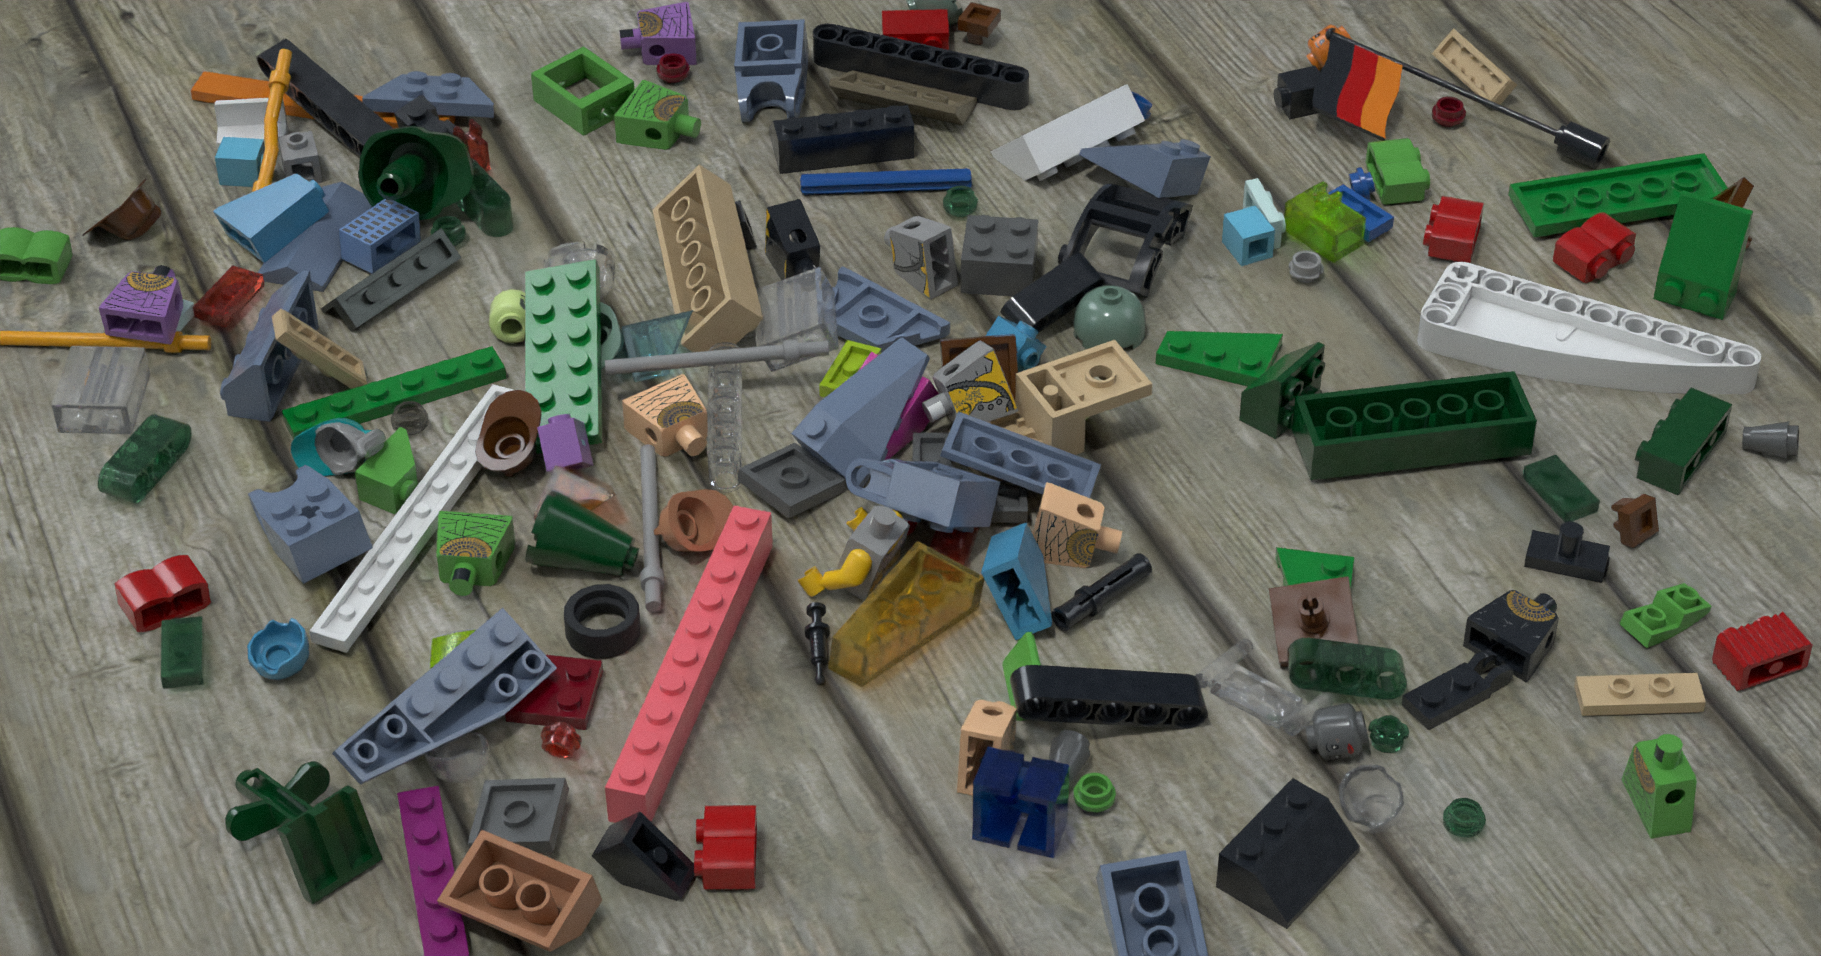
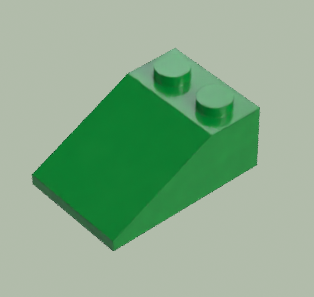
M1683 190L1680 194L1659 267L1653 299L1723 320L1736 296L1753 211Z

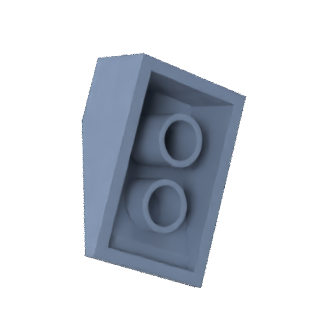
M1185 139L1175 143L1161 141V143L1081 148L1079 153L1080 156L1158 198L1197 194L1211 156L1199 150L1200 145Z
M1186 850L1100 865L1096 880L1104 919L1115 956H1208Z

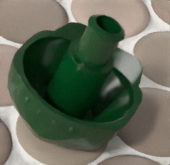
M408 126L384 130L368 138L360 156L358 179L361 189L372 207L384 199L393 200L419 212L420 221L437 216L444 207L462 200L469 194L474 184V173L468 149L465 143L458 137L447 133L430 132L424 127Z

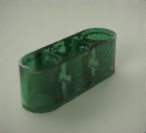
M471 158L474 184L471 192L455 204L486 235L491 237L506 236L511 233L514 226L511 198Z
M158 414L148 416L102 467L98 477L99 491L134 504L142 501L189 447L192 436L190 425Z
M1300 638L1292 642L1287 650L1289 678L1296 687L1301 689L1393 700L1400 697L1407 687L1404 660L1400 653L1390 648L1316 638ZM1304 661L1314 662L1308 666L1299 665V663ZM1346 666L1354 667L1349 671L1339 670ZM1384 672H1393V673H1394V674H1392V675H1390V676H1381V675H1380L1381 673H1384Z

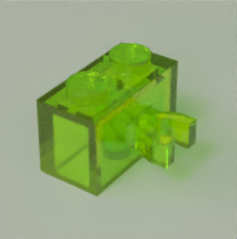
M1322 181L1285 202V231L1329 261L1335 263L1363 246L1366 218L1342 203V193L1338 190L1328 194V184Z

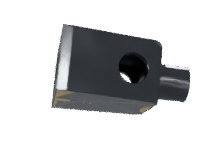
M797 199L767 207L765 254L784 285L791 286L800 283L802 288L810 289L818 285L821 280L819 275L820 243L801 200Z

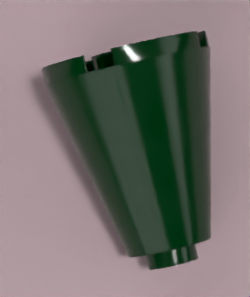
M551 489V495L547 494L531 532L534 534V540L537 541L536 546H527L525 560L526 563L537 566L622 575L625 569H633L638 557L639 548L634 547L635 538L561 491Z

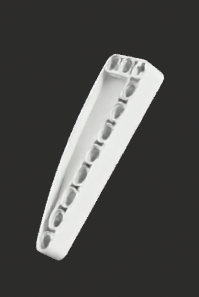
M1454 262L1445 269L1421 310L1417 339L1419 346L1426 351L1507 372L1515 371L1516 374L1580 385L1659 393L1686 394L1692 387L1707 394H1747L1755 388L1761 361L1760 352L1752 346L1467 262Z

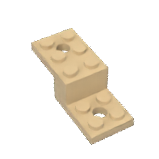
M1112 340L1016 373L1015 403L1019 411L989 421L988 423L1077 455L1084 452L1085 419L1087 417L1152 395V382L1117 341ZM969 467L974 474L999 482L1003 481V479Z

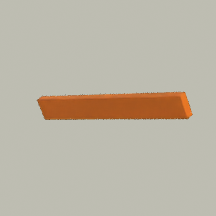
M204 71L192 87L191 96L192 100L215 104V101L269 98L271 89L268 86L269 81ZM284 93L283 100L286 115L316 120ZM354 95L362 102L363 96ZM374 112L393 129L398 128L393 112ZM438 115L439 120L442 121L448 119L454 124L456 120L455 116Z

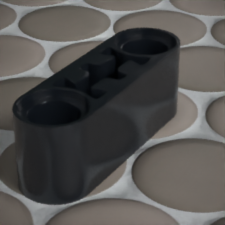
M1076 253L1011 297L1003 305L1000 313L1009 321L1016 324L1019 321H1023L1038 332H1041L1076 308L1087 292L1094 288L1102 287L1105 279L1082 253Z

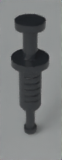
M813 602L806 607V613L812 618V623L805 627L804 633L805 637L810 640L811 663L816 666L815 682L818 685H822L825 682L823 666L827 663L826 639L830 636L831 632L830 626L822 622V617L826 614V606L820 602Z

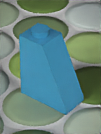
M296 173L219 206L213 212L228 237L265 263L327 214L329 209L322 199L326 195L320 185L314 180L307 181Z
M1027 522L991 536L981 574L1015 640L1021 639L1025 632H1032L1033 634L1051 627L1052 617L1044 556Z

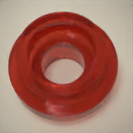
M555 722L553 725L543 727L540 735L543 741L542 749L546 753L559 758L572 757L574 751L578 750L582 743V738L576 733V729L563 722Z

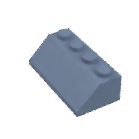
M302 270L274 292L266 307L260 310L258 322L254 330L249 331L244 349L241 354L236 355L229 377L224 378L221 384L220 395L221 399L225 400L228 416L271 421L302 361L289 348L276 340L272 316L282 309L317 331L319 325L310 271Z

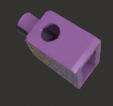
M689 2L640 10L637 13L638 28L619 30L621 50L641 48L642 60L646 65H658L660 58L670 53L684 56L689 65H697L695 34Z
M157 266L152 274L130 272L99 307L105 334L171 344L182 313L183 299L179 282L175 278L174 271L169 267Z

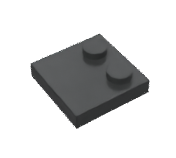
M797 443L790 444L739 468L738 481L788 518L845 492L846 479Z
M566 778L485 780L468 840L469 849L480 831L484 830L537 853H553L569 792Z

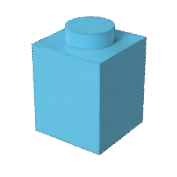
M223 137L215 156L220 185L253 187V183L259 177L265 150L264 139Z
M1256 205L1224 214L1222 243L1241 266L1273 257L1275 229Z

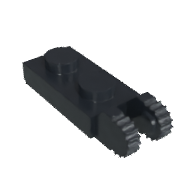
M1486 649L1475 654L1468 663L1464 662L1404 694L1402 706L1428 730H1431L1490 698L1492 693L1500 690L1501 687L1510 682L1514 671L1507 664L1500 665L1491 670L1496 663L1497 655L1490 649ZM1491 670L1485 678L1481 677L1484 672Z

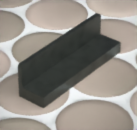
M441 228L322 307L321 310L325 313L334 307L350 331H353L462 257Z

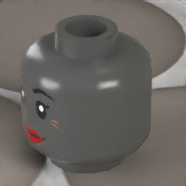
M1349 703L1315 710L1312 717L1313 725L1305 726L1310 750L1318 749L1320 756L1326 761L1358 756L1362 752L1363 744L1369 743L1363 712H1356L1355 708Z

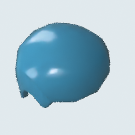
M293 618L289 620V623H279L275 620L269 621L263 630L254 634L247 645L249 664L261 676L268 679L281 680L297 674L302 670L309 658V640L305 629Z

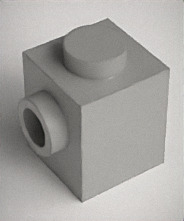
M312 131L294 132L289 135L278 136L285 178L297 173L307 181L314 180L317 183H322L319 157Z

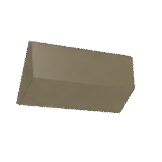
M854 70L830 79L829 83L830 88L838 98L882 108L894 105H908L910 113L913 115L964 126L977 103V98Z

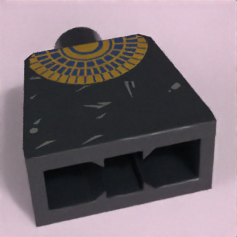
M1509 590L1467 618L1463 646L1476 654L1490 649L1497 655L1496 666L1499 667L1500 665L1507 664L1513 669L1515 677L1527 683L1554 644L1559 620L1555 613L1557 604L1550 595L1540 593L1532 600L1516 590Z

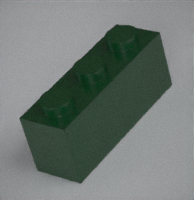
M1692 387L1682 399L1676 398L1669 410L1668 417L1657 422L1651 439L1641 442L1635 456V461L1639 462L1636 478L1679 495L1727 432L1732 404Z

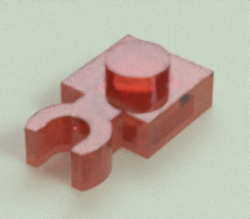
M471 119L469 120L470 129L466 134L459 126H455L453 128V136L458 137L465 143L470 154L474 177L491 170L488 142L482 138V127L475 120Z

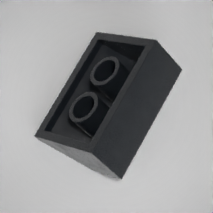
M1292 778L1219 853L1216 887L1288 929L1359 853L1360 845L1328 797Z

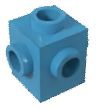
M1001 316L997 317L986 336L1014 334L1016 336L1018 373L1036 367L1047 347L1035 338L1039 332L1023 321H1019L1016 324Z

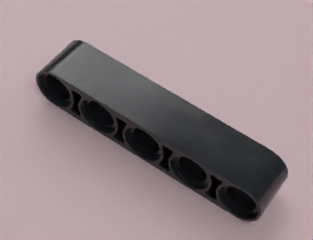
M1025 665L1016 669L1010 676L1016 710L1019 717L1024 720L1191 729L1204 723L1208 717L1199 680L1190 674Z

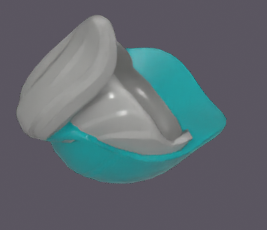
M334 418L319 423L296 436L291 442V454L298 468L307 465L323 476L348 474L356 471L366 459L379 452L384 446L386 437L380 429L365 430L362 425L354 420Z

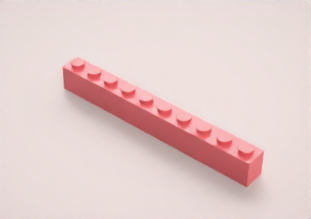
M733 506L605 786L609 822L616 823L638 812L643 813L652 822L773 547L771 512Z

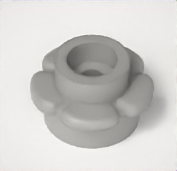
M1299 251L1294 254L1292 261L1289 263L1291 276L1303 283H1309L1318 279L1319 275L1324 272L1321 257L1313 251Z

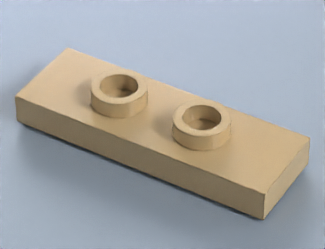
M1454 28L1432 53L1434 57L1475 94L1499 105L1517 86L1510 77Z
M280 309L272 316L276 340L289 348L297 358L308 360L317 366L322 374L327 377H334L351 389L367 384L362 360L285 310Z
M1698 673L1576 676L1574 687L1582 716L1704 712L1706 704Z

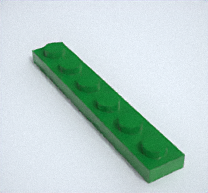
M493 346L284 409L282 410L283 421L293 439L313 426L334 418H347L362 424L507 379L506 369Z

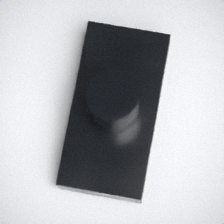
M1569 521L1563 523L1560 526L1559 535L1532 530L1524 567L1602 583L1610 546L1582 540L1584 529L1577 522Z

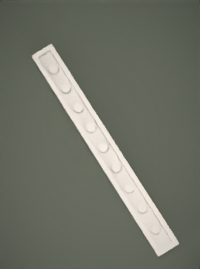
M492 384L372 546L373 548L368 551L310 629L312 643L345 653L348 652L438 528L439 511H450L481 469L482 465L477 460L475 449L484 416L489 405L499 395L513 389Z

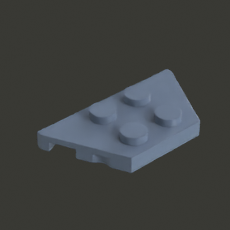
M420 71L409 72L394 78L362 98V102L373 112L394 113L422 94L436 107L438 115L494 117V103L470 78L460 77V75L455 73L427 76L426 73Z
M843 266L838 271L837 284L835 287H832L829 303L825 305L822 313V327L846 340L881 348L882 352L901 337L915 346L946 337L950 334V322Z

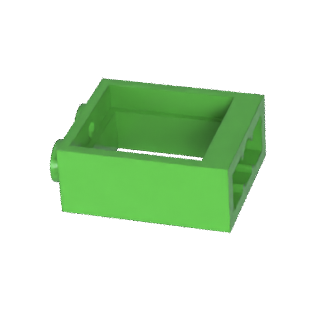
M584 46L531 73L533 100L583 136L615 120L614 115L635 90L632 79ZM583 78H587L600 88L581 99H578L564 89Z

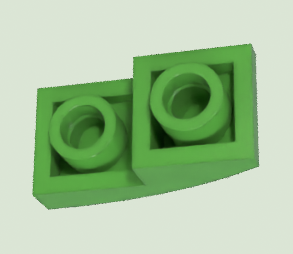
M1682 583L1657 591L1652 604L1625 611L1620 625L1648 648L1686 630L1707 615L1712 606L1699 596L1694 588Z

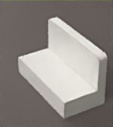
M269 98L215 101L214 108L218 125L217 150L223 137L264 139V116ZM282 100L277 122L278 136L288 135L284 100Z

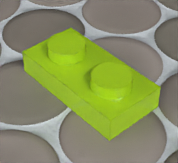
M847 340L819 384V396H828L858 372L871 352L880 355L882 353L881 348Z

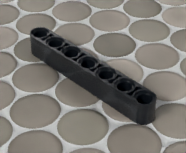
M820 24L813 29V60L818 66L846 73L854 70L977 98V103L1006 110H1021L1029 103V72L1024 67L836 24Z
M282 39L257 55V63L264 75L269 79L271 72L275 70L279 51L281 49L290 50L293 53L289 68L291 80L288 91L284 93L359 157L362 154L366 141L371 135L393 129L288 39Z

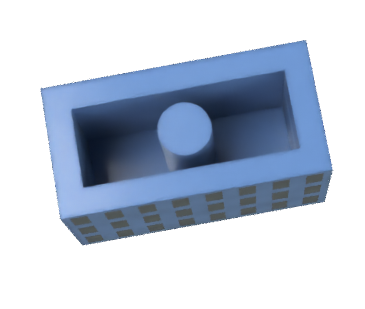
M382 200L339 229L341 259L373 274L421 241L419 212L393 200Z

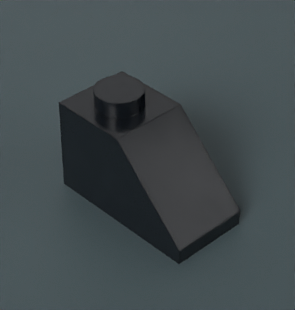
M641 812L610 825L592 854V857L620 884L675 901L682 899L695 876L694 863Z

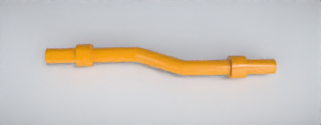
M281 49L279 51L275 70L270 74L268 86L271 90L264 116L265 150L259 177L253 183L252 192L272 184L279 152L277 122L284 92L288 91L291 80L289 68L293 53L288 49Z

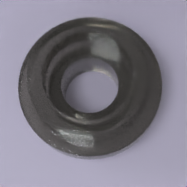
M414 401L400 403L395 407L394 413L391 416L392 428L396 431L399 427L407 430L408 435H415L423 431L429 424L428 413L421 404Z

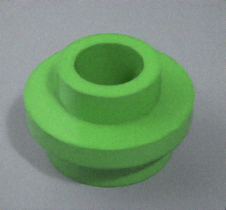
M1088 773L1082 776L1075 785L1073 796L1075 803L1081 809L1089 812H1101L1109 809L1114 804L1116 791L1107 776L1101 773Z

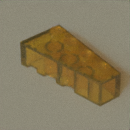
M917 541L832 637L828 669L856 685L864 687L978 610L985 581L984 577Z

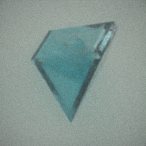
M693 310L621 326L628 358L675 354ZM670 371L635 372L632 375L634 382L669 375Z

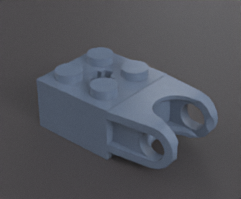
M805 19L738 23L734 68L742 123L751 122L757 111L768 106L783 108L787 113V118H799L806 94L809 57Z
M858 458L852 461L846 471V484L854 495L897 510L904 520L921 522L922 518L931 521L930 528L947 533H953V529L972 533L974 527H990L1000 485L999 481L939 462L903 461L899 459H887L881 462L874 459ZM862 466L868 468L871 475L870 483L865 488L860 487L856 479L857 472Z
M307 465L295 470L298 478L292 486L285 490L269 493L256 489L248 493L256 517L273 551L303 584L373 548L360 511L329 479Z

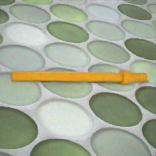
M0 331V345L164 349L166 353H181L183 349L210 350L211 337L210 335H183L182 331H176L172 343L164 344L109 336L105 333Z

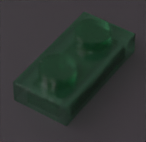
M1556 454L1524 466L1522 476L1524 480L1564 522H1573L1598 512L1600 500Z
M202 616L162 620L160 678L163 689L204 685V623Z

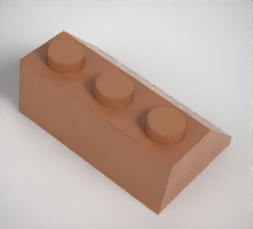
M481 830L437 901L443 907L551 952L582 935L602 902V897L592 875Z

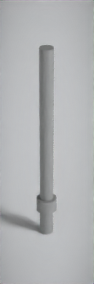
M798 339L782 341V345L605 360L606 375L781 359H784V363L800 362V358L829 355L828 341L798 343Z
M647 444L640 449L644 569L641 571L640 577L641 588L645 591V608L647 611L655 613L661 609L664 571L660 568L659 535H654L653 532L658 527L656 452L654 446Z

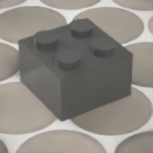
M968 215L961 255V293L1013 297L1033 283L1038 253V219Z

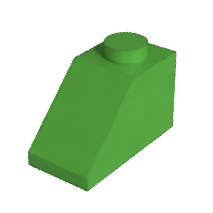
M399 427L384 442V446L379 452L368 458L355 471L359 500L395 515L418 485L416 467L407 430Z

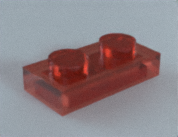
M232 265L193 306L194 317L226 328L265 286L263 274Z

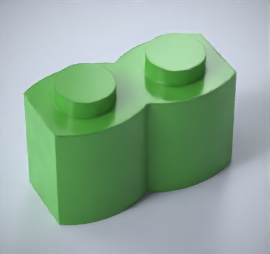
M1409 138L1368 142L1366 166L1368 172L1371 173L1381 203L1384 205L1424 200L1425 190L1430 188V175L1428 170L1423 169L1421 165L1419 148L1414 147Z
M8 227L0 230V280L16 282L27 279L38 284H57L61 282L73 256L68 235L52 230L34 233L18 227Z

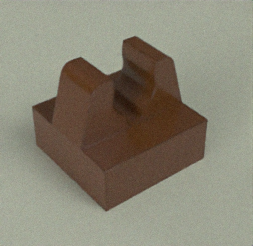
M970 2L958 18V30L967 32L968 43L981 46L983 44V37L988 38L1001 21V9Z
M1642 494L1636 499L1622 498L1611 505V509L1618 513V520L1613 523V526L1620 532L1621 544L1634 548L1659 531L1655 497Z

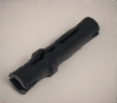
M1136 553L1132 558L1107 573L1092 585H1083L1075 591L1073 598L1053 609L1051 612L1053 622L1062 631H1068L1085 617L1095 616L1101 612L1104 604L1142 578L1150 575L1152 572L1150 561L1145 555Z

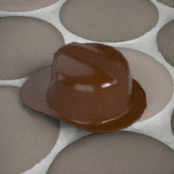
M145 178L121 206L83 233L82 236L97 226L122 239H133L146 233L161 216L160 208L142 187L147 179Z
M523 390L507 391L499 395L489 405L475 449L477 460L485 469L495 472L501 471L507 477H513L516 472L524 470L534 460L537 451V427L541 423L542 410L538 400L531 393Z

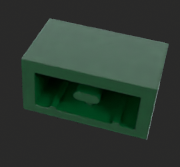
M1317 342L1285 354L1242 391L1239 420L1274 439H1277L1287 429H1292L1295 396L1322 393L1320 387L1321 377L1325 369V362L1323 361L1325 345Z

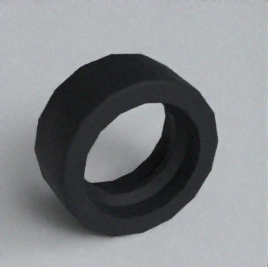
M595 584L582 588L573 594L564 606L565 635L571 648L584 656L611 658L623 654L633 647L640 636L639 604L634 595L623 587L611 584ZM597 613H613L625 619L617 626L608 629L595 630L580 624L588 616Z

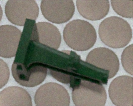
M311 761L301 765L294 777L285 786H282L259 768L242 771L236 778L235 786L237 791L246 796L252 803L235 806L228 811L225 817L227 832L238 841H247L281 826L277 829L303 898L311 904L319 901L382 860L356 789L347 785L315 806L309 805L327 790L330 783L329 771L319 762ZM253 777L254 783L250 786L246 782Z

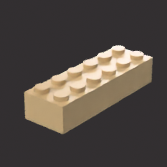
M699 164L653 209L681 345L692 352L733 349L746 334L755 330L760 321L763 320L731 185Z

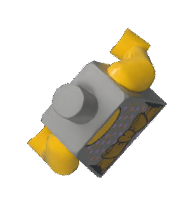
M876 505L869 514L863 507L858 508L854 512L856 517L846 522L854 532L847 541L836 570L826 571L822 575L818 568L814 566L804 573V577L797 580L810 597L817 595L825 588L827 590L845 589L865 601L901 557L910 526L908 522L904 520L900 513L886 506Z

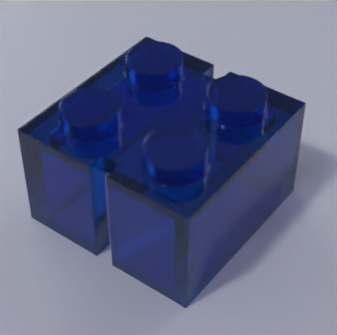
M987 747L973 782L972 840L1009 848L1022 813H1027L1029 815L1018 841L1017 850L1054 859L1068 821L1070 765L1032 757L1031 762L1024 761L1023 754Z

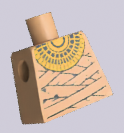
M684 374L622 400L624 428L626 431L645 445L654 446L655 452L660 456L667 457L683 449L690 456H696L705 449L708 436L706 408Z
M1046 482L1032 532L1044 556V563L1086 568L1090 566L1095 548L1117 554L1123 531L1101 526L1105 508L1101 502Z
M975 701L961 728L958 793L998 800L1014 753L1017 710L1014 706L1001 701ZM989 754L987 760L991 761L989 767L983 766L979 760L982 756Z

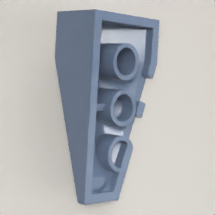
M901 337L817 403L791 434L802 448L845 479L848 466L858 458L884 461L888 453L887 444L893 431H898L902 422L901 413L907 400L914 396L930 360L929 356ZM862 466L856 475L857 483L860 487H863L871 478L870 471L865 466Z

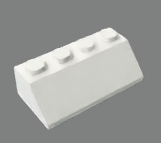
M1128 84L991 151L997 161L1024 181L1036 175L1039 181L1058 172L1056 165L1063 162L1067 168L1083 160L1084 157L1079 155L1081 148L1110 146L1108 139L1115 136L1117 141H1120L1135 134L1134 126L1145 121Z

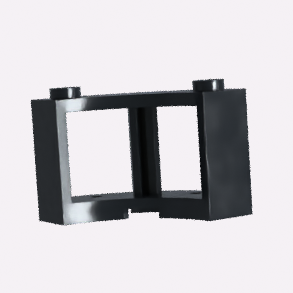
M1112 183L1100 187L1086 205L1074 228L1068 245L1063 244L1060 249L1058 264H1061L1076 253L1084 255L1099 227L1143 238L1145 240L1138 253L1129 280L1101 272L1099 274L1105 279L1104 286H1118L1131 291L1133 294L1148 298L1151 285L1163 258L1161 248L1164 244L1171 246L1176 240L1184 238L1193 205L1164 197L1158 198L1149 193Z

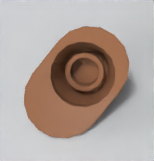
M703 489L674 494L668 501V505L660 513L659 526L654 529V535H662L667 545L675 551L703 552L714 550L732 511L733 504L725 495L716 490Z

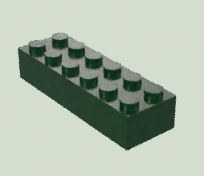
M1515 371L1295 396L1292 432L1310 480L1531 455L1537 419Z

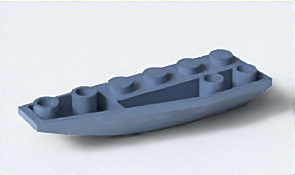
M502 608L340 745L332 754L361 785L500 719L553 673L557 667Z

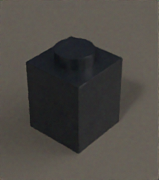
M1316 66L1278 73L1277 88L1274 89L1273 93L1276 106L1284 111L1289 120L1319 113L1312 110L1314 87L1320 76V71Z

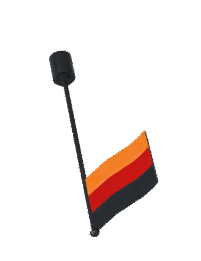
M1329 28L1325 33L1327 40L1330 41L1328 57L1314 87L1312 110L1381 141L1386 139V122L1399 93L1403 69L1555 136L1554 144L1558 145L1557 153L1593 169L1600 165L1610 143L1609 137L1573 121L1567 126L1562 125L1559 130H1556L1335 32V28Z

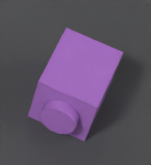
M562 414L549 418V424L537 427L547 472L561 475L594 466L583 421L571 418L570 414Z

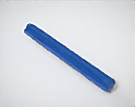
M968 168L803 174L800 178L801 192L804 195L969 189L972 185V175Z

